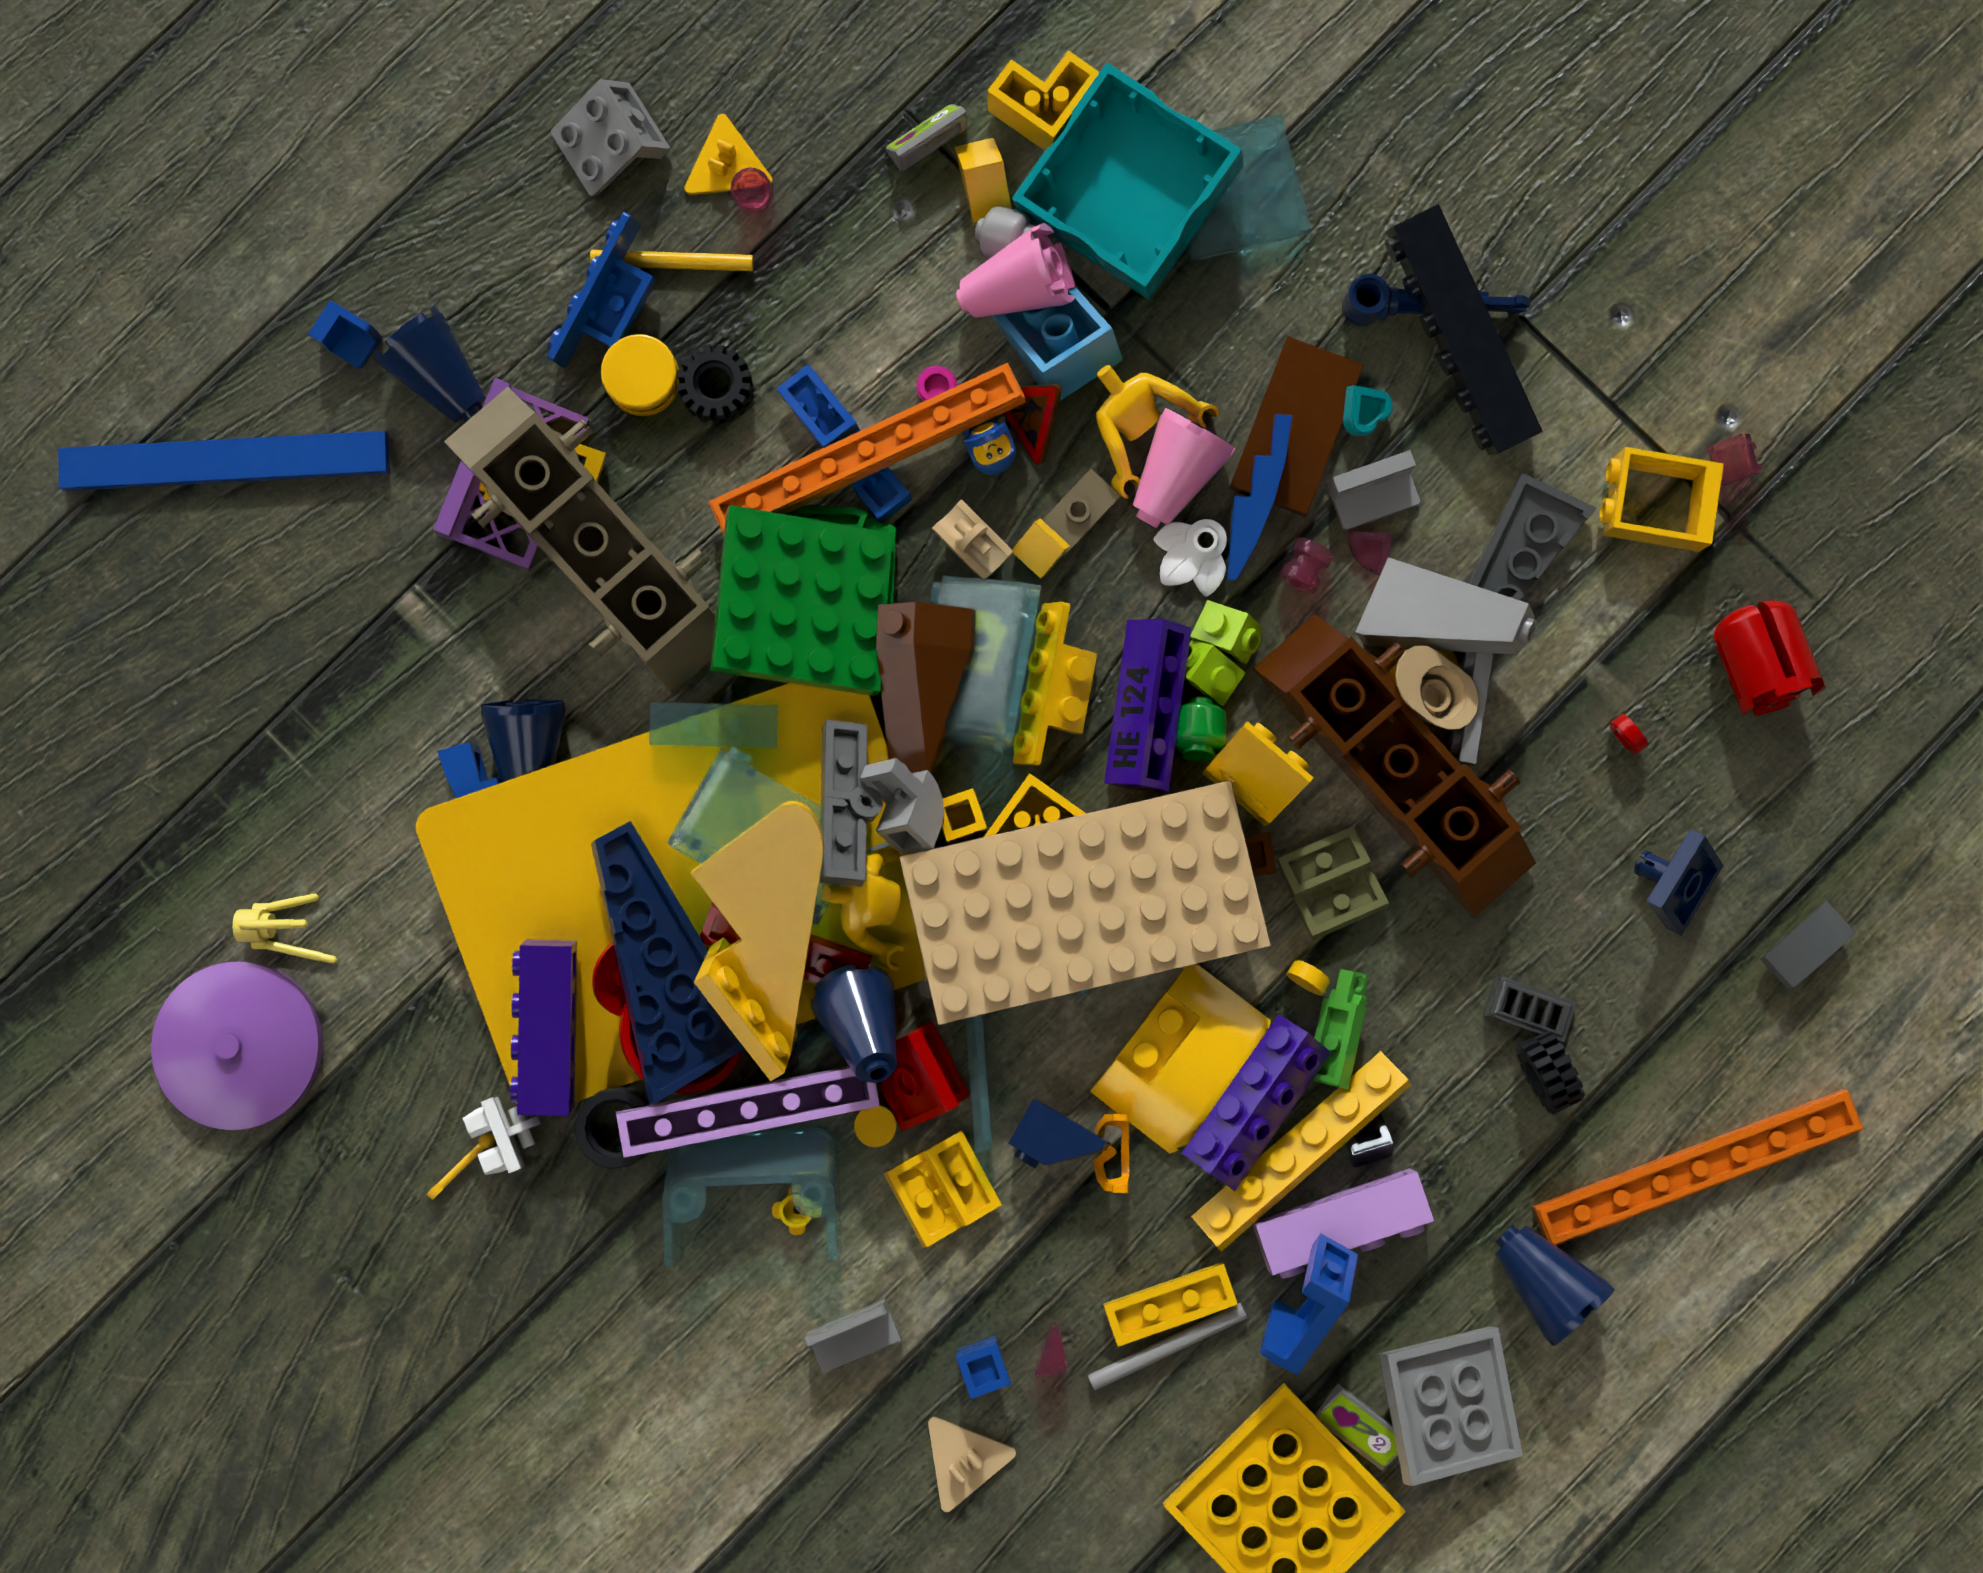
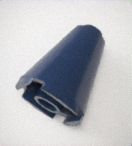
M433 306L430 308L431 317L426 318L421 312L410 319L385 340L390 348L384 355L377 349L373 354V359L379 366L452 422L457 423L463 420L466 423L482 409V403L485 401L486 396L443 313L438 307Z
M526 699L524 702L505 700L481 704V717L501 783L556 764L566 711L563 700Z
M855 964L845 965L831 971L817 983L814 988L816 994L814 999H811V1008L815 1018L856 1077L864 1082L879 1083L886 1080L897 1067L894 987L887 972L876 965L868 964L869 969H856Z
M1513 1225L1495 1241L1501 1248L1495 1253L1496 1257L1543 1336L1552 1346L1557 1345L1572 1333L1594 1309L1597 1310L1615 1291L1607 1280L1528 1226H1524L1519 1231Z

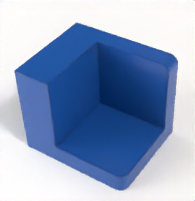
M331 300L308 333L321 347L357 369L364 367L382 339L380 333L372 325Z
M996 1336L957 1349L956 1359L970 1399L1011 1385Z

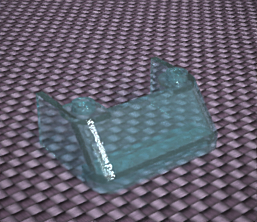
M823 1126L774 1127L669 1148L663 1192L664 1267H673L683 1259L682 1223L693 1221L703 1213L707 1203L706 1187L791 1183L792 1201L795 1208L801 1214L808 1217H827L828 1260H837L842 1252L838 1141L834 1133Z

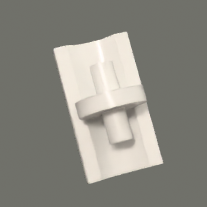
M492 1097L482 1101V1107L463 1118L471 1139L492 1131L498 1146L478 1154L485 1175L505 1170L511 1173L526 1167L514 1135H518L523 1149L534 1145L535 1142L529 1129L540 1124L538 1116L525 1120L524 1115H517L516 1106L508 1110L514 1124L510 1127L499 1097Z

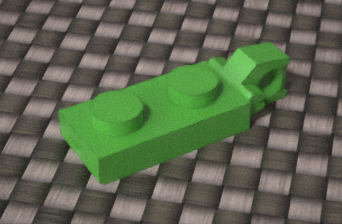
M1340 969L1336 990L1332 989L1329 998L1323 997L1314 1038L1331 1053L1312 1081L1349 1089L1367 1008L1365 1007L1367 1005V997L1365 996L1367 975Z

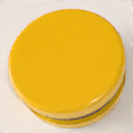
M636 334L618 340L608 349L601 365V379L606 392L620 409L636 416H650L666 409L678 394L677 384H679L677 378L679 366L673 354L663 342L652 336Z

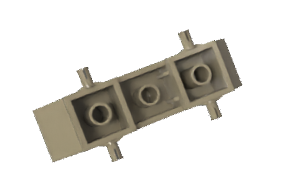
M506 387L444 441L482 483L489 494L490 499L471 515L477 521L490 510L478 521L483 528L502 511L511 516L604 618L608 628L591 643H588L594 650L607 639L608 641L596 651L602 657L606 651L620 640L633 650L673 694L712 658L716 616L709 608V605L695 591L690 579L709 561L703 556L697 563L690 566L702 554L697 548L679 565L667 559L637 528L579 461L575 448L594 433L588 426L575 436L587 426L586 422L580 419L577 424L562 435L551 429L536 412L531 410L509 387Z

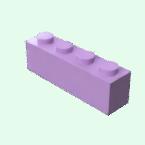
M1409 1168L1260 1218L1252 1225L1267 1270L1272 1275L1280 1274V1277L1283 1279L1305 1271L1303 1265L1308 1264L1312 1244L1320 1233L1348 1249L1360 1247L1361 1251H1369L1385 1244V1237L1397 1233L1400 1234L1401 1238L1420 1234L1425 1231L1424 1224L1433 1222L1434 1219L1418 1172Z

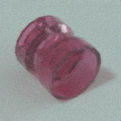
M1297 538L1292 548L1295 558L1284 564L1279 577L1301 591L1315 594L1321 583L1320 570L1327 569L1330 566L1334 555L1327 548L1306 538Z

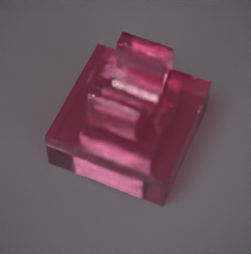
M1739 434L1707 447L1710 461L1724 463L1721 486H1727L1757 475L1762 469L1761 464H1757L1754 449H1757V447L1752 442L1750 434Z

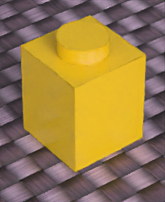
M973 788L942 799L944 808L942 829L949 845L958 844L988 832L984 815Z

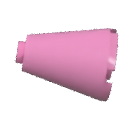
M1045 223L1033 226L960 280V289L956 292L961 309L965 313L969 312L973 317L979 318L1063 306L1072 302L1075 296L1068 295V290L1075 287L1073 273L1061 242L1053 245L1047 236L1054 233L1051 227Z
M1167 408L1160 415L1133 502V506L1139 508L1136 517L1155 528L1159 526L1160 522L1169 525L1232 457L1231 455L1235 450L1226 441Z

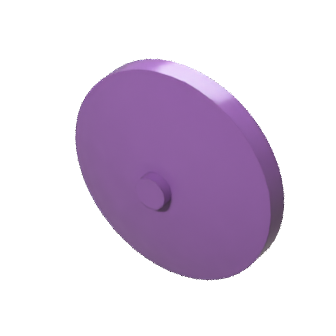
M252 962L216 964L204 968L185 979L169 995L159 1011L151 1041L154 1072L161 1089L170 1102L188 1118L205 1126L223 1130L254 1128L268 1124L287 1114L310 1090L318 1074L323 1055L322 1025L315 1005L308 994L295 980L285 973L270 966Z

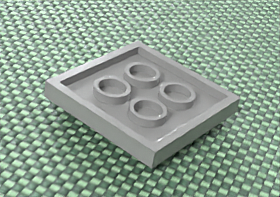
M1488 1326L1379 1353L1403 1484L1415 1486L1523 1456L1498 1327Z

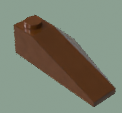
M922 602L878 605L876 649L879 675L881 677L889 760L897 758L908 767L911 773L928 770L933 775L948 731L945 724L953 701L958 702L962 690L958 686L965 665H970L975 650L976 610L972 608Z

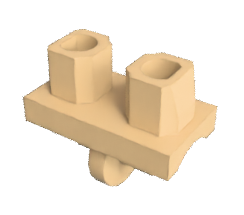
M962 499L943 519L932 527V531L983 582L1014 554V551Z

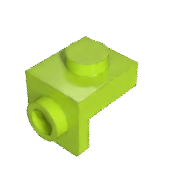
M1207 600L1190 637L1193 640L1214 645L1218 650L1231 654L1238 662L1247 664L1251 655L1256 652L1260 645L1263 627L1248 613Z
M1192 640L1189 643L1184 680L1211 699L1214 704L1224 706L1246 672L1214 645Z

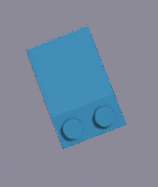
M1076 287L1068 290V295H1074L1075 297L1072 302L1066 305L991 316L1038 385L1059 384L1061 386L1060 401L1098 377V371L1104 366L1110 365L1113 367L1123 360L1112 327Z

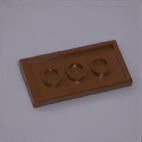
M1287 336L1229 489L1250 496L1253 458L1255 455L1270 456L1273 417L1275 414L1292 415L1286 460L1273 505L1306 517L1343 421L1346 387L1356 386L1364 364Z

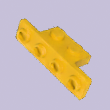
M1044 603L1037 616L1036 640L1034 650L1028 661L1030 672L1026 691L1022 696L1020 704L1022 711L1020 725L1013 741L1014 764L1039 766L1041 764L1048 727L1072 734H1083L1097 653L1063 644L1070 611L1069 603Z

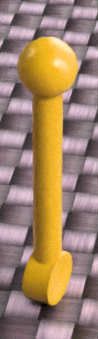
M489 1132L482 1134L479 1137V1143L432 1187L426 1195L433 1200L484 1149L492 1148L496 1142L494 1135Z

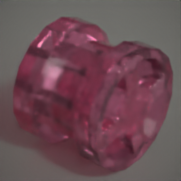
M751 167L742 169L735 174L731 181L732 197L738 206L746 212L756 213L763 211L771 203L773 198L772 184L761 170Z

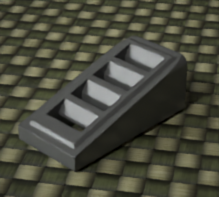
M1495 976L1483 1016L1539 1035L1550 1031L1552 1035L1554 1034L1557 1037L1558 1041L1565 1042L1576 1002L1503 976ZM1512 990L1516 992L1510 1014L1503 1012L1509 991ZM1526 995L1531 997L1525 1019H1522L1518 1016L1524 996ZM1541 1000L1546 1002L1540 1024H1536L1533 1021L1539 1001ZM1556 1005L1562 1007L1556 1030L1548 1028Z

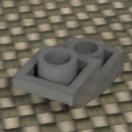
M1826 901L1814 909L1794 930L1784 935L1760 960L1790 991L1829 959L1856 932Z

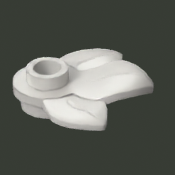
M1202 519L1192 525L1177 521L1165 525L1154 537L1155 543L1167 551L1160 566V580L1163 585H1180L1193 579L1197 588L1204 596H1209L1220 586L1226 573L1222 552L1227 545V534L1220 523L1212 519ZM1202 532H1209L1213 535L1214 542L1211 547L1204 548L1199 544L1198 538Z

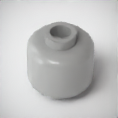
M997 206L992 208L985 218L981 217L978 220L975 229V240L980 242L983 256L990 259L1036 225H1033L1031 216L1026 212Z

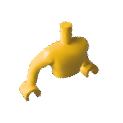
M1110 365L1104 366L1097 373V376L1111 394L1096 412V420L1101 436L1109 450L1117 472L1112 478L1111 487L1121 497L1128 499V495L1124 491L1125 483L1129 480L1134 486L1138 487L1140 479L1131 472L1125 446L1119 432L1128 441H1133L1147 432L1159 420L1161 412L1157 408L1154 394L1188 412L1190 421L1202 428H1206L1202 420L1204 411L1207 410L1210 415L1217 418L1219 416V409L1209 403L1198 402L1179 387L1149 373H1139L1124 383Z
M890 846L876 849L866 856V881L862 887L846 886L845 888L825 885L821 890V899L824 902L842 904L841 925L847 937L857 946L873 953L874 959L878 964L895 971L899 970L900 966L890 962V957L895 951L904 952V948L889 941L881 942L865 930L877 925H890L894 921L899 908L901 895L899 885L879 875L883 865L900 861L899 857L906 856L901 855L895 848Z

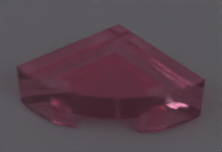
M1350 531L1348 533V544L1353 557L1364 569L1380 576L1388 557L1390 558L1391 534Z

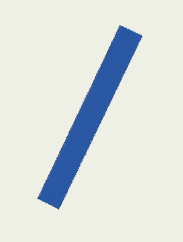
M386 431L58 448L59 488L63 491L390 474L389 434Z

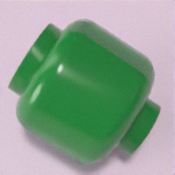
M1192 698L1188 701V704L1180 707L1175 749L1182 753L1185 759L1190 761L1205 762L1213 760L1216 754L1226 745V712L1219 706L1213 705V701L1209 698Z

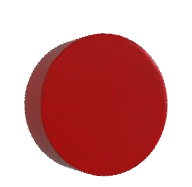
M1620 714L1610 722L1612 733L1631 754L1637 755L1649 746L1644 734L1625 714Z

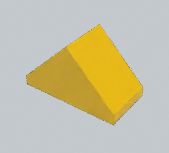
M994 138L954 147L973 226L977 225L981 217L985 218L987 213L994 207L1001 206L1012 209L1004 162Z

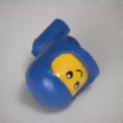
M994 417L962 432L965 436L963 442L974 467L981 473L987 475L998 474L1007 470L1014 463L1016 446L1005 421H998L997 417Z

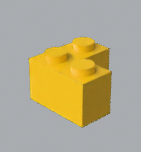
M1068 50L1044 82L1011 59L987 90V111L1045 151L1062 134L1074 108L1097 77L1099 71Z
M1029 773L984 837L1086 813Z

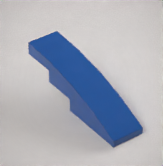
M809 364L776 388L821 449L861 431L857 422ZM889 467L849 485L880 523H883L913 500L911 494Z
M1275 414L1273 417L1270 456L1255 455L1253 458L1250 497L1234 496L1227 580H1237L1259 540L1273 506L1286 460L1292 415Z

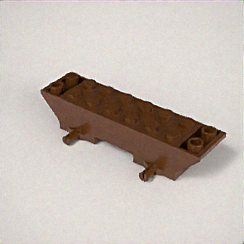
M1317 615L1312 616L1253 668L1255 673L1301 723L1287 738L1292 743L1302 733H1305L1294 744V747L1298 750L1311 738H1314L1415 852L1400 864L1402 869L1407 870L1418 860L1406 872L1411 878L1427 866L1472 918L1476 917L1536 864L1519 832L1522 827L1509 814L1502 799L1520 784V780L1518 777L1513 778L1503 787L1515 775L1510 770H1507L1491 786L1479 780L1466 764L1461 765L1414 713L1402 699L1389 672L1398 664V660L1405 652L1402 650L1393 659H1389L1401 648L1399 644L1394 643L1377 659L1375 656L1365 652L1352 636L1347 638Z

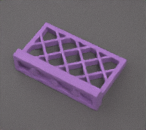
M494 378L483 407L486 406L506 387H509L524 403L533 406L535 412L546 424L561 418L575 424L580 419H583L586 424L589 421V418L513 388L510 383ZM540 410L553 415L543 418ZM585 426L580 432H578L575 436H577L578 434H580V433L586 428V426ZM461 461L433 528L437 536L450 541L454 540L529 570L538 549V545L527 534L530 543L524 558L507 552L501 539L502 536L522 529L518 523L498 531L492 520L489 523L494 533L478 540L463 534L468 519L472 518L471 514L477 510H472L477 497L481 505L485 501L479 490L480 481ZM497 539L500 548L487 543Z

